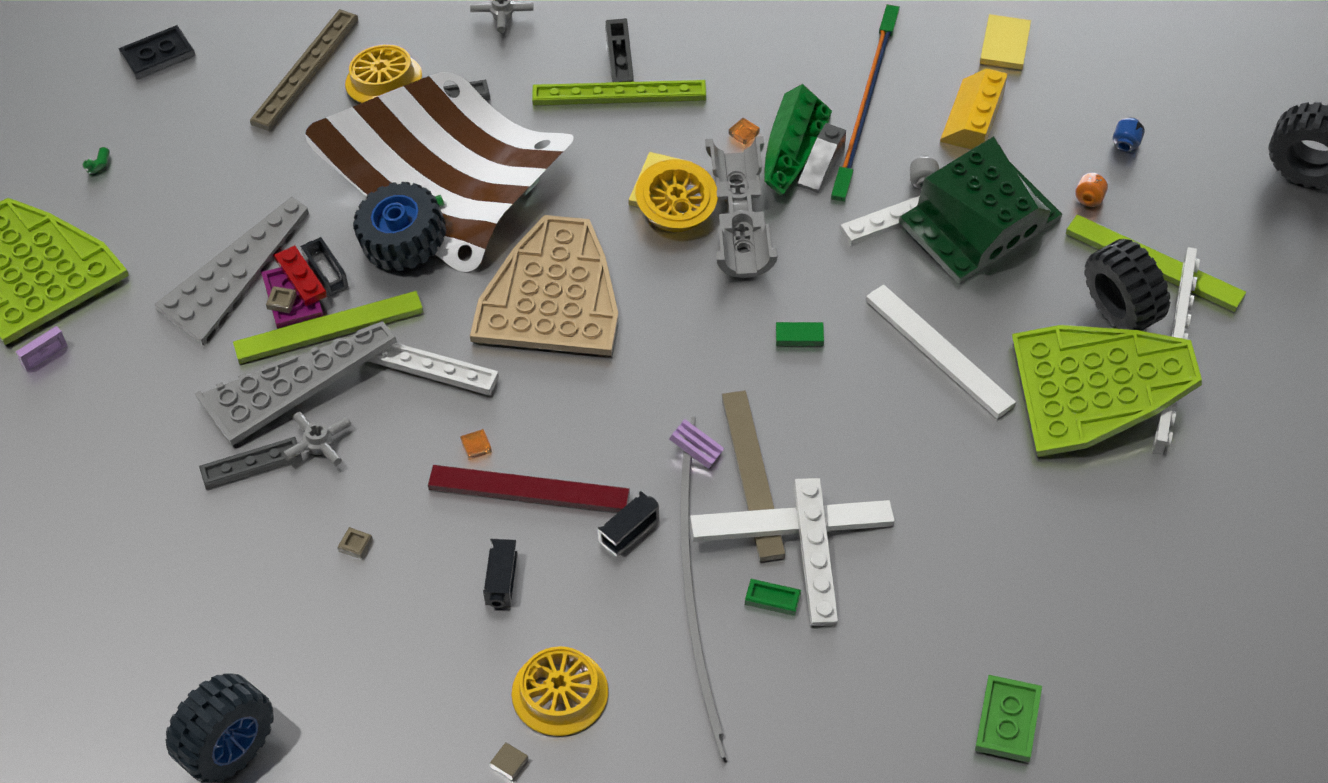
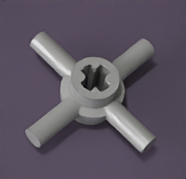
M492 0L488 4H470V12H490L494 19L497 20V31L500 33L505 32L506 21L511 19L514 11H534L533 2L513 3L512 0Z
M297 412L293 419L304 430L302 442L283 451L285 459L290 460L308 450L314 455L324 454L334 466L339 465L342 459L330 446L332 436L350 427V420L346 417L326 427L320 422L310 423L301 412Z

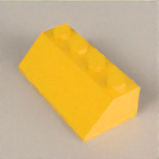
M986 68L962 80L940 142L973 149L988 140L1005 92L1008 73Z

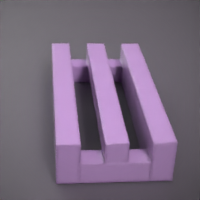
M55 326L17 350L16 354L21 362V366L26 371H29L65 348L67 343L62 331Z
M686 419L682 421L681 425L677 427L676 431L669 438L670 441L708 469L724 450L721 445Z

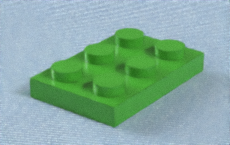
M988 675L975 751L1030 762L1042 686Z

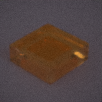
M745 118L740 119L729 129V135L744 145L760 133V128Z
M484 429L460 436L468 460L492 453Z

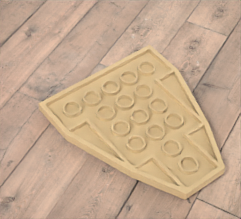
M544 215L513 248L479 297L470 332V342L612 356L619 319L618 309L606 257L590 219Z

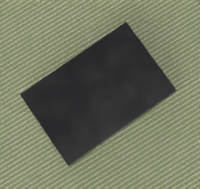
M178 25L118 48L120 55L136 79L196 56L194 49Z

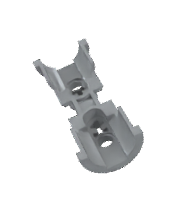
M755 136L753 144L745 149L743 153H724L723 150L715 146L713 139H705L706 151L712 160L717 197L720 200L724 199L728 205V214H719L720 227H718L721 252H716L717 265L724 273L733 277L749 278L764 274L775 265L778 258L777 249H772L769 224L765 225L764 212H753L752 210L753 198H759L762 195L759 175L762 171L761 151L764 147L763 136ZM733 179H739L742 181V183L733 184L730 181ZM740 231L744 232V239H740ZM746 247L750 251L748 253H740L738 249Z

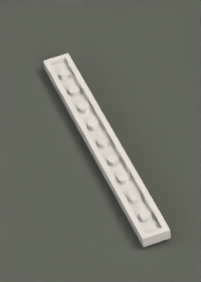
M1188 247L1183 261L1172 337L1188 339V333H1184V330L1189 328L1191 314H1187V311L1192 309L1194 296L1190 295V292L1195 290L1197 277H1193V272L1197 273L1200 259L1196 258V248ZM1177 402L1159 413L1153 453L1163 455L1165 446L1170 447L1173 432L1169 431V426L1174 425L1176 412L1172 411V406H1177Z

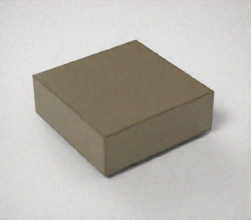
M273 286L266 303L267 310L290 313L297 297L296 290Z
M349 527L337 547L338 552L362 560L373 540L372 535Z
M505 742L491 760L490 767L513 781L529 760L528 755Z

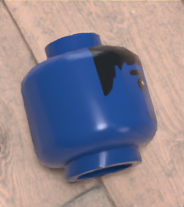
M1136 118L1122 119L1116 125L1112 136L1113 142L1121 151L1130 152L1139 148L1142 142L1145 128Z

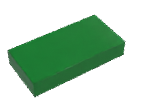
M776 322V346H824L823 322Z
M750 579L744 605L795 616L801 590Z

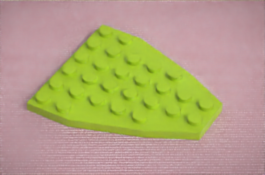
M11 198L0 201V340L4 345L129 276L124 265L101 240L49 212Z
M1056 325L1012 334L1037 457L1091 447L1157 415L1202 385V378L1192 341L1188 339L1139 330Z

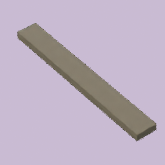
M341 9L336 12L250 119L252 126L271 131L358 22L356 14Z
M746 390L723 393L722 402L748 511L774 509ZM781 535L754 537L760 562L785 558Z

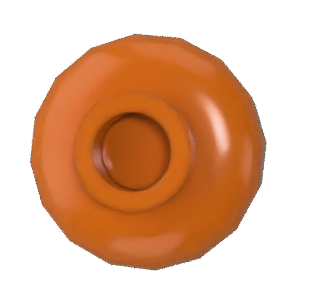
M1096 173L1086 174L1080 179L1075 190V196L1082 205L1087 207L1098 206L1102 203L1107 193L1108 184L1101 175Z

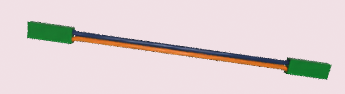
M886 4L879 28L881 36L843 167L839 166L831 200L846 201L854 171L851 168L889 36H893L900 6Z

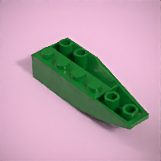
M804 84L784 93L768 141L764 182L780 196L785 193L806 164L819 133L824 125L829 122L832 110Z

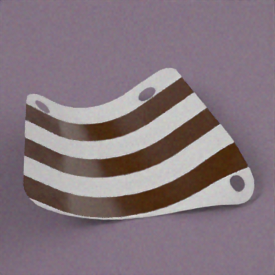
M439 72L313 122L308 126L305 133L306 141L312 150L366 197L369 193L378 191L377 188L381 186L387 187L389 183L393 182L397 184L410 182V185L416 183L421 185L422 188H427L434 196L441 195L444 205L440 206L446 223V235L443 237L444 241L441 247H437L436 255L450 267L460 272H469L479 266L494 228L501 216L574 140L571 134L536 132L513 123L496 111L468 81L450 72ZM447 80H451L458 85L460 90L458 97H449L444 91L443 86ZM540 141H551L550 145L543 149L534 148L535 144ZM462 245H469L472 248V256L468 261H462L458 257V250Z

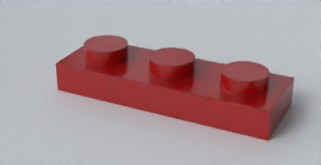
M295 245L274 254L275 261L305 306L327 297L326 290Z

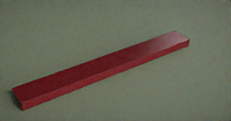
M433 465L428 482V490L614 513H618L628 504L630 488Z

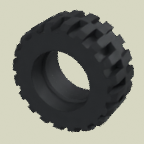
M1306 102L1300 104L1299 107L1296 105L1289 108L1288 111H1285L1280 116L1269 143V157L1277 171L1280 170L1284 178H1290L1292 183L1297 185L1300 183L1307 188L1315 186L1316 189H1323L1325 186H1328V150L1322 151L1310 148L1302 141H1316L1328 147V105H1322V102H1314L1313 104Z
M1118 239L1091 254L1085 263L1084 275L1087 278L1086 285L1089 287V293L1091 298L1094 299L1098 310L1100 309L1102 316L1106 320L1108 319L1114 328L1142 331L1166 317L1171 302L1169 300L1171 297L1170 292L1167 290V281L1164 280L1162 276L1164 274L1156 265L1157 262L1153 257L1149 256V252L1145 248H1141L1140 244L1129 239Z

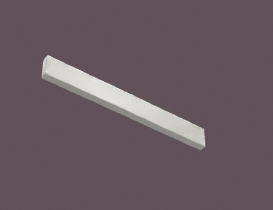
M884 284L866 296L868 304L994 417L998 419L1015 407L1016 401Z
M890 500L823 505L827 531L894 526L895 520ZM796 507L690 515L689 520L693 542L799 534Z

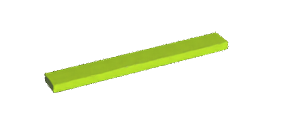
M706 80L534 84L532 88L533 106L706 101Z
M1078 214L1067 227L1065 233L1099 250L1118 239L1132 240ZM1137 242L1157 262L1156 265L1164 274L1162 275L1164 280L1180 286L1183 262ZM1200 270L1197 273L1193 272V277H1197L1195 290L1191 291L1192 293L1236 312L1245 298L1246 291Z
M417 291L236 340L233 341L238 362L242 364L357 332L382 321L386 324L424 312Z

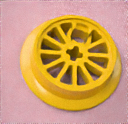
M385 44L369 47L358 53L350 62L349 74L345 80V89L351 98L363 103L422 79V69L410 57L409 53L399 46Z
M681 159L663 160L651 165L641 174L635 189L637 204L644 215L656 227L669 232H684L695 228L711 215L718 200L717 186L711 175L701 166ZM672 181L673 184L668 186L666 182ZM676 181H682L684 183L683 185L677 184ZM658 185H660L663 190H661V189H659V188H656V187H657ZM688 185L693 186V188L686 190Z
M550 647L533 655L520 668L512 685V703L518 717L531 729L551 736L571 735L592 725L602 714L608 700V682L600 666L587 655L570 647ZM561 664L560 670L557 671L555 665ZM566 666H572L567 672H565ZM540 677L547 678L543 681V684L536 683V680ZM589 680L590 685L579 684L580 682ZM575 692L587 693L588 695L586 698H582ZM542 696L537 702L532 700L534 697ZM571 698L579 705L570 708L568 701ZM549 700L552 701L550 710L542 708ZM557 704H564L566 710L556 711Z

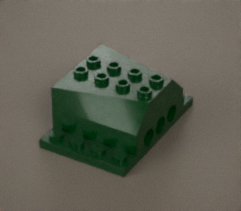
M993 136L925 177L917 206L901 215L898 222L959 284L1060 220L1062 213L1008 160Z

